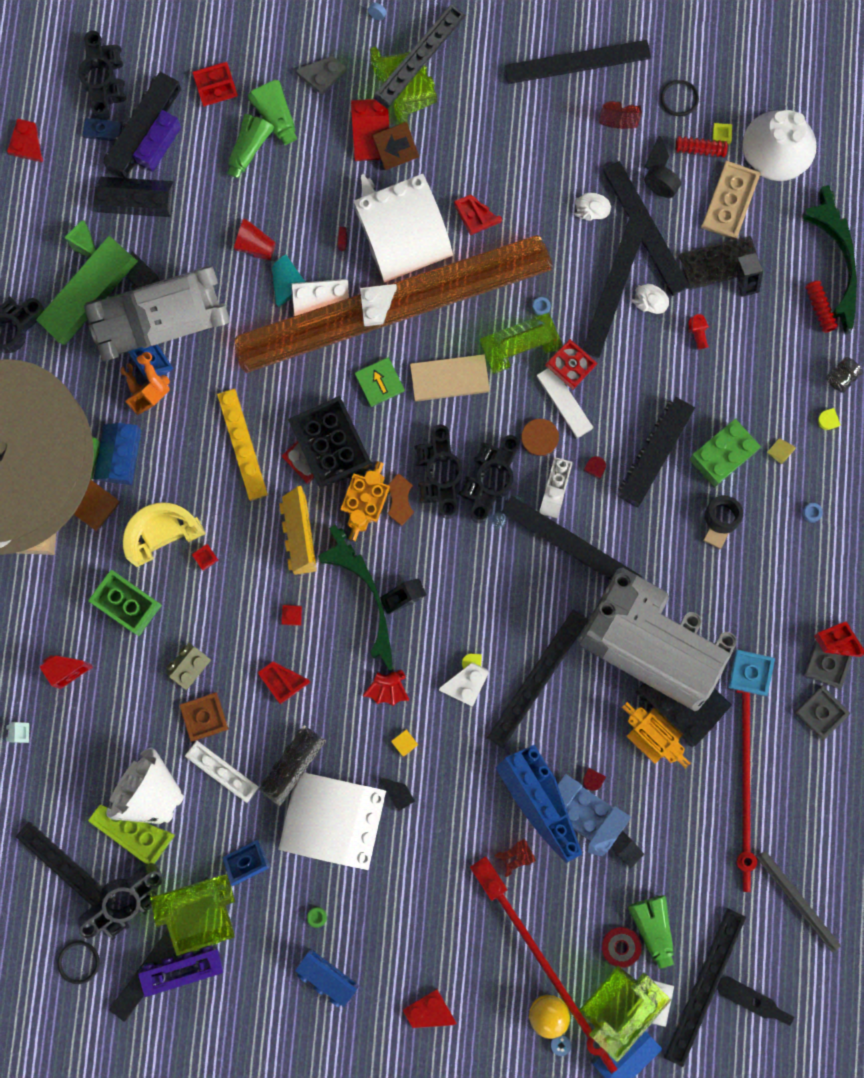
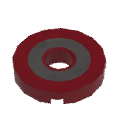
M616 927L610 929L605 934L601 950L609 964L618 968H626L632 966L639 959L642 945L634 931L626 927ZM621 941L627 945V949L623 953H619L616 950L617 943Z

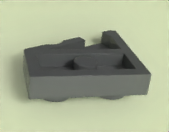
M331 56L297 69L296 74L323 96L346 72V67L335 57Z

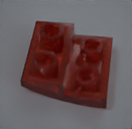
M609 101L602 105L599 124L617 129L638 128L642 113L641 105H628L622 108L621 101Z

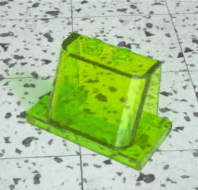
M376 46L370 48L371 67L378 81L382 80L384 84L410 52L381 57ZM426 64L393 102L394 113L400 124L403 122L408 124L409 114L437 102V95L434 89L435 83L431 76L428 77L426 73Z
M549 312L479 339L493 375L511 368L508 360L509 357L540 345L545 355L559 350L563 346Z
M227 874L150 897L156 927L164 924L167 925L176 956L235 938L227 909L228 904L235 903V898Z
M617 966L579 1010L583 1017L595 1027L589 1035L618 1063L671 1002V999L644 972L636 980Z

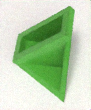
M84 220L80 221L64 237L73 251L90 258L96 251L91 233Z

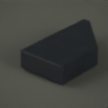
M658 136L645 164V168L649 170L653 165L665 167L669 159V154L661 136Z
M384 778L380 779L398 812L416 802L406 784Z

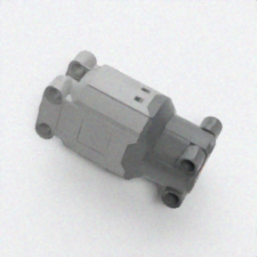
M211 265L205 266L192 272L126 291V293L85 303L84 309L90 331L102 361L117 358L119 354L141 347H150L211 327L230 323L225 303H218L213 285H216L218 281Z

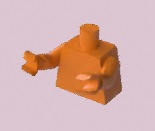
M144 352L137 357V361L144 365V370L149 380L144 385L138 384L135 376L133 377V367L130 363L126 364L129 372L125 371L124 366L120 369L121 374L127 377L130 392L133 393L125 402L137 416L153 407L170 391V388L167 386L170 380L165 375L158 376L153 365L150 364L152 355L149 352Z

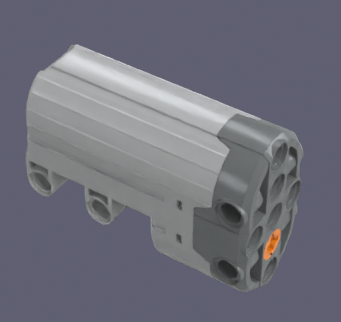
M625 568L617 569L578 639L579 646L693 711L699 710L714 690L736 646V637L730 632H723L715 643L701 637L697 632L702 621L700 616L694 612L687 613L680 624L661 614L669 599L666 591Z

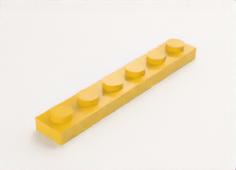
M236 389L219 393L217 396L249 500L252 501L268 496Z

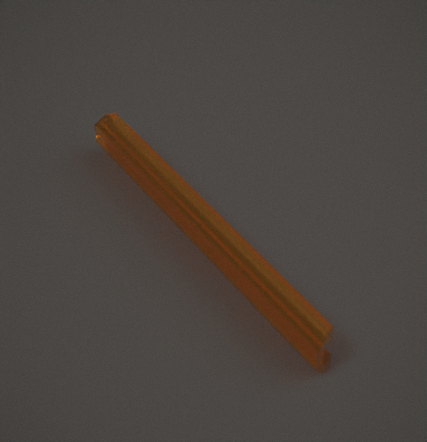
M535 235L392 283L396 284L397 290L392 298L385 321L381 325L364 326L360 294L237 335L235 338V353L240 368L248 373L553 270V263L541 237Z

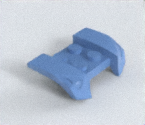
M565 774L558 787L573 829L591 841L588 845V853L603 857L625 828L631 816L616 806L612 807L583 788L581 783Z

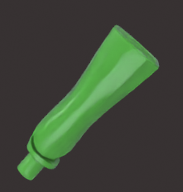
M273 80L250 91L247 95L248 100L263 119L274 126L272 132L278 139H282L284 145L297 140V136L294 133L296 131L280 81Z
M244 114L237 142L229 158L228 165L230 168L227 172L228 175L239 178L241 173L245 172L257 150L274 130L272 124L262 118H254L251 115Z
M666 895L652 897L628 905L627 908L641 933L650 955L657 962L658 968L661 969L674 965L672 959L674 955Z

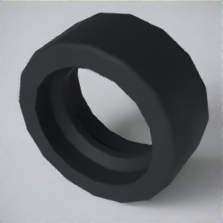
M653 165L644 178L645 184L649 189L665 198L674 197L682 184L680 178L672 170L661 165Z
M726 495L715 497L710 501L705 510L707 525L718 533L727 534L733 532L743 519L741 504L735 498ZM716 506L729 508L734 514V521L732 523L719 521L713 513Z

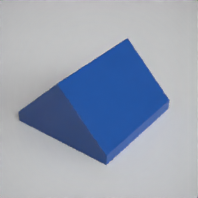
M158 344L128 351L147 382L149 380L144 370L145 367L137 361V357L144 352H149L152 355L150 364L153 365L158 376L165 375L173 370L172 365Z
M258 840L222 857L231 886H235L271 868Z

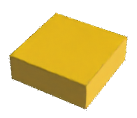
M407 729L391 741L403 757L418 746V743Z

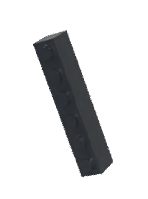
M160 71L151 80V86L148 91L143 93L140 104L133 109L132 116L129 121L125 122L120 136L115 138L112 149L104 156L103 163L106 169L122 178H127L136 164L133 154L162 110L168 112L181 91L179 81Z
M675 397L673 402L668 401L664 408L667 411L664 418L660 416L655 424L658 427L656 432H651L645 441L648 443L646 449L641 448L636 457L639 459L637 465L632 464L627 473L630 475L627 482L623 480L618 488L621 492L618 496L619 498L637 508L640 506L696 407L678 397Z

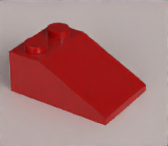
M375 99L351 100L355 161L381 160L372 135L390 128L389 111Z

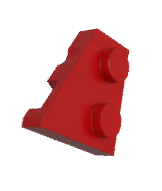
M471 194L454 201V206L470 236L497 225L503 220L501 216H496L490 212L489 207L480 203Z
M274 661L258 672L280 705L311 683L309 679Z
M438 989L403 1009L412 1028L457 1024Z

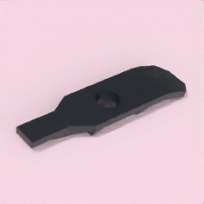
M729 976L721 978L717 986L718 993L721 996L763 1018H775L791 1026L794 1017L780 1010L774 1000ZM753 998H757L759 1000L758 1005H752Z

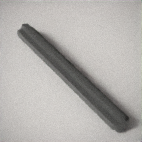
M767 851L760 853L757 859L828 949L831 952L837 951L841 947L837 939Z

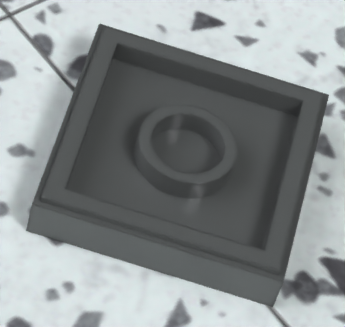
M815 640L803 676L837 689H842L853 656L824 653Z
M823 685L794 712L822 741L851 714Z

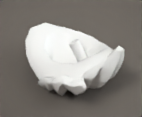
M585 193L575 199L577 212L574 215L587 221L603 219L610 214V202L600 194Z
M653 284L638 285L636 287L635 299H631V301L637 308L643 312L649 311L655 314H660L667 310L669 298L659 287Z

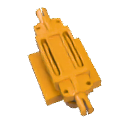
M376 461L374 470L366 471L365 477L357 474L352 476L341 506V511L349 513L350 516L347 525L352 529L348 538L351 541L356 542L359 531L365 532L368 523L371 524V521L378 522L390 489L389 485L383 484L385 477L380 474L384 465L382 462Z
M628 702L623 705L622 708L630 715L627 722L633 727V730L626 737L654 764L663 757L669 763L678 761L685 769L688 767L687 765L691 764L683 756L685 748L678 743L682 735L654 708L647 713L642 707L635 710Z

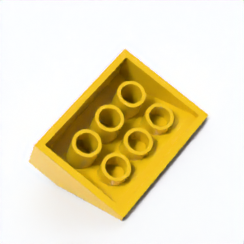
M297 486L282 497L283 503H279L280 512L285 515L282 527L283 532L287 533L288 540H285L286 552L290 551L291 559H287L289 570L293 571L294 575L317 571L307 499L302 486Z

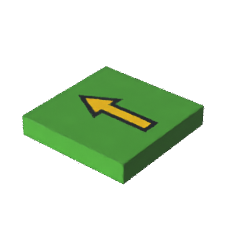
M389 357L355 372V376L370 407L405 392Z

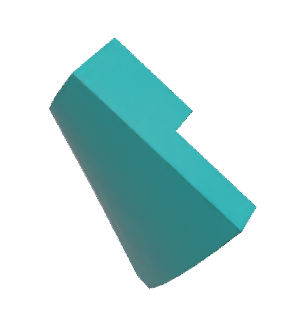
M286 254L271 267L277 307L292 299L291 283L305 282Z

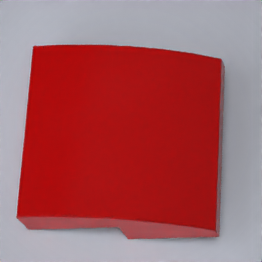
M227 62L192 72L203 107L238 97Z

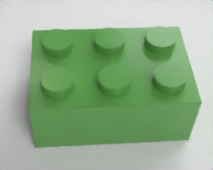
M735 418L697 450L689 460L715 488L753 456L761 446Z
M112 569L88 600L137 636L141 635L162 606Z

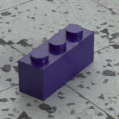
M164 110L160 112L133 154L137 164L151 172L155 170L181 129L177 117Z

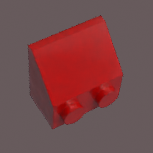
M53 655L47 657L42 661L43 664L39 666L50 685L58 689L64 688L93 668L92 664L83 660L56 655L54 657Z

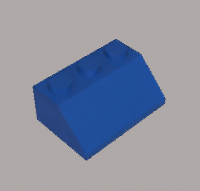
M113 423L103 426L94 480L132 485L141 437V429L138 425Z
M312 949L306 954L295 970L298 973L297 977L305 983L311 982L315 985L313 987L315 991L321 995L327 994L331 997L329 1001L337 1007L340 1005L345 1007L359 987L356 982Z
M633 1019L607 1044L606 1052L617 1067V1070L611 1074L599 1055H596L591 1062L605 1078H634L662 1048Z

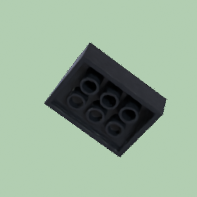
M340 396L288 419L319 488L373 468Z
M646 683L635 692L652 709L654 708L667 720L691 747L696 746L732 706L715 688L697 711H693Z

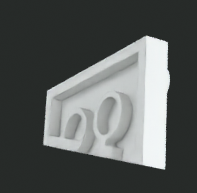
M347 279L291 283L295 322L349 299Z

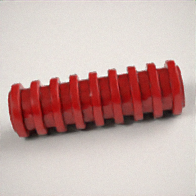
M678 136L675 145L677 153L679 151H682V153L687 152L688 154L693 152L695 155L696 153H699V155L703 153L705 156L710 154V156L716 155V157H719L721 155L722 158H725L728 149L727 141L721 142V140H718L716 142V140L710 141V139L705 141L704 138L698 140V138L693 139V137L687 139L685 136L684 138Z
M816 280L808 283L805 289L808 290L807 295H810L809 300L812 301L811 305L814 306L813 310L816 311L815 315L818 317V322H820L819 326L823 328L821 330L822 333H828L835 330L838 324L835 323L836 319L833 318L834 314L831 313L832 309L829 307V302H827L828 298L824 296L826 293L822 291L824 288L820 286L822 283Z

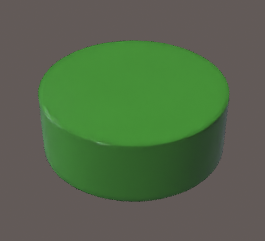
M321 907L312 908L307 914L309 925L314 928L323 926L327 921L326 911Z

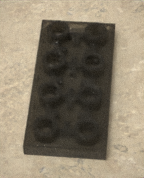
M747 236L679 254L685 278L690 285L689 290L738 278L736 271L738 257L745 254H754L756 250L752 237Z
M304 725L302 729L297 731L292 743L285 748L280 760L273 765L270 774L262 780L259 790L275 804L281 806L326 740Z

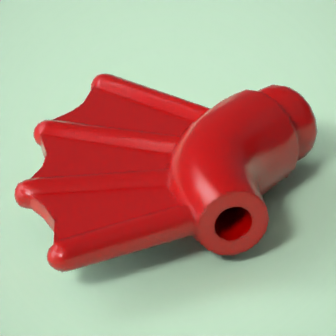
M401 669L387 675L377 672L374 681L363 693V697L372 698L376 704L385 702L392 706L400 701H409V697L401 683V680L406 678L405 673Z

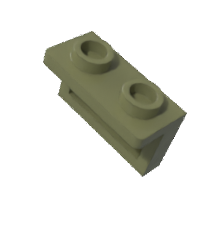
M189 642L180 649L177 658L167 665L165 673L187 690L211 659Z

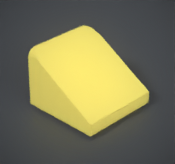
M779 438L767 453L782 465L796 447Z

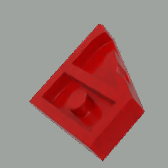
M17 118L7 153L12 156L43 163L36 123Z
M847 621L814 635L824 653L862 657L864 655V648Z

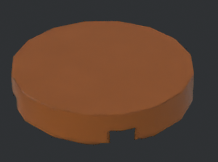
M534 419L528 422L523 429L521 435L522 444L530 454L546 456L556 449L559 441V432L551 421Z

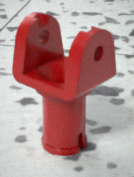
M696 314L688 321L689 333L692 332L694 334L697 350L709 347L705 334L709 326L702 314Z

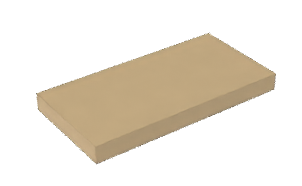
M726 160L701 228L736 240L761 172Z
M485 354L410 364L415 402L490 392Z

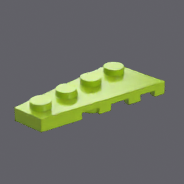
M99 805L88 820L145 864H155L176 835L144 822L112 820L106 814L109 807Z

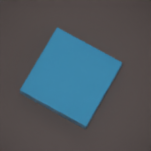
M736 649L728 688L767 697L775 658Z

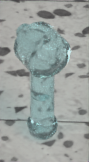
M515 496V498L523 502L522 496ZM496 512L492 517V524L498 528L503 527L507 516L501 512Z

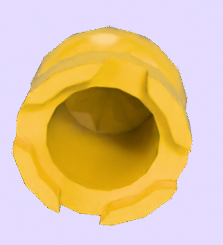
M545 994L532 1002L529 1010V1020L532 1028L538 1035L547 1039H554L562 1036L567 1031L570 1025V1012L561 998Z

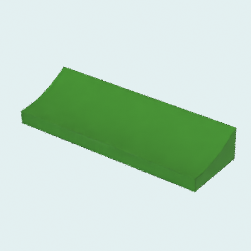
M108 236L36 321L59 343L66 345L88 320L84 309L85 303L101 298L102 300L106 299L138 261L111 236Z

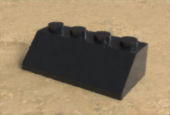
M101 176L95 186L93 205L98 213L171 217L175 182Z

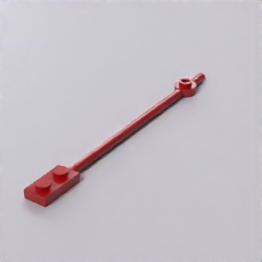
M736 690V693H742V852L736 858V865L743 871V892H751V871L757 866V858L751 853L750 694L752 693ZM746 858L750 859L748 866L744 864Z
M485 856L470 866V869L491 901L496 898L498 899L588 1038L586 1042L588 1051L593 1055H599L612 1074L617 1070V1067L606 1052V1039L600 1034H594L505 897L504 893L508 889ZM596 1040L601 1043L598 1049L593 1047V1042Z

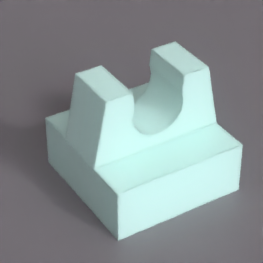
M12 722L6 725V729L9 730V737H6V741L11 743H29V723Z

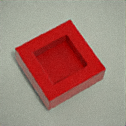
M208 544L192 554L202 571L219 561Z
M283 605L281 624L301 626L302 606Z

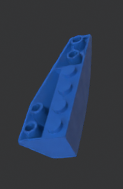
M535 744L506 757L496 767V770L526 818L565 863L581 856L582 851L556 779Z

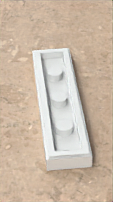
M549 368L537 375L538 380L575 437L578 439L591 431L593 426L565 383Z
M197 740L185 755L186 758L246 803L250 801L259 786Z

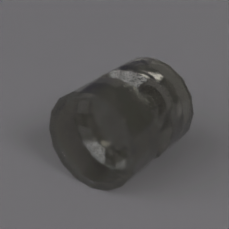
M844 357L838 363L837 368H834L826 376V379L835 390L844 393L851 386V382H855L863 374V371L853 359Z

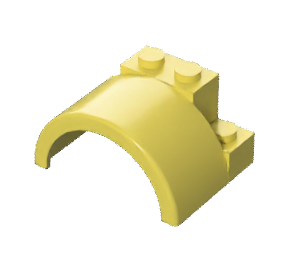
M154 503L140 509L129 520L123 534V550L126 559L138 567L154 559L152 551L184 536L190 542L206 533L200 520L197 517L194 518L181 506L172 503ZM178 519L183 520V525H180ZM140 535L142 536L145 542L144 544L138 542Z

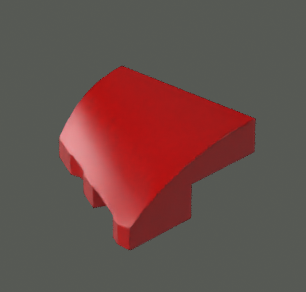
M243 218L234 250L253 254V257L272 260L276 245L275 241L247 219Z

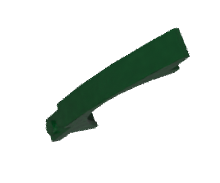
M827 185L821 187L818 192L821 205L805 209L802 219L829 234L838 244L844 255L848 273L847 286L841 302L832 313L834 314L833 318L840 317L844 334L846 335L853 329L856 312L857 276L854 247L847 218L840 219V211L834 203V192Z
M334 525L329 529L337 546L318 555L322 564L340 566L353 572L367 584L374 594L379 608L380 623L378 635L370 653L373 659L381 655L389 672L393 671V662L387 622L375 583L362 555L353 557L356 553L351 544L347 546L344 540L347 538L342 528L338 529Z

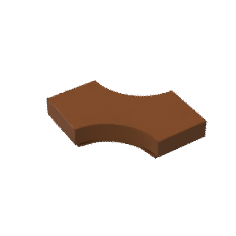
M398 473L388 484L390 486L389 493L392 496V506L387 514L402 527L414 514L408 502V495L413 485Z

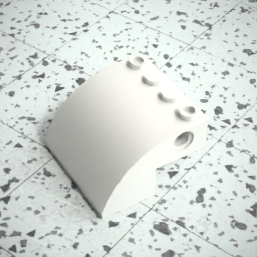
M424 174L354 200L356 214L369 241L371 254L384 283L453 256L446 228Z
M297 771L278 850L368 870L386 791Z

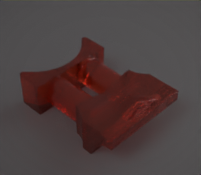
M525 838L517 842L513 848L502 853L500 851L494 855L505 863V877L513 874L512 871L518 867L528 866L536 861ZM516 855L518 859L508 864L506 860Z

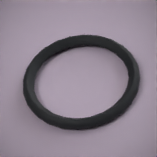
M675 80L663 88L661 103L668 113L674 116H686L692 113L698 106L699 94L695 86L690 82ZM685 84L693 90L695 103L690 110L675 112L668 108L664 96L670 86Z
M75 941L62 949L57 965L61 976L66 981L72 984H84L90 981L98 972L100 959L97 950L91 944L84 941ZM76 945L86 946L95 956V968L92 974L82 980L69 978L62 969L63 955L69 948Z

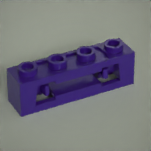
M207 945L196 953L188 951L182 953V957L177 959L168 957L161 960L162 963L154 965V963H149L142 966L138 975L144 997L224 973L218 946ZM200 960L199 966L201 971L195 969L167 978V981L163 982L162 972L168 973L196 964V961Z

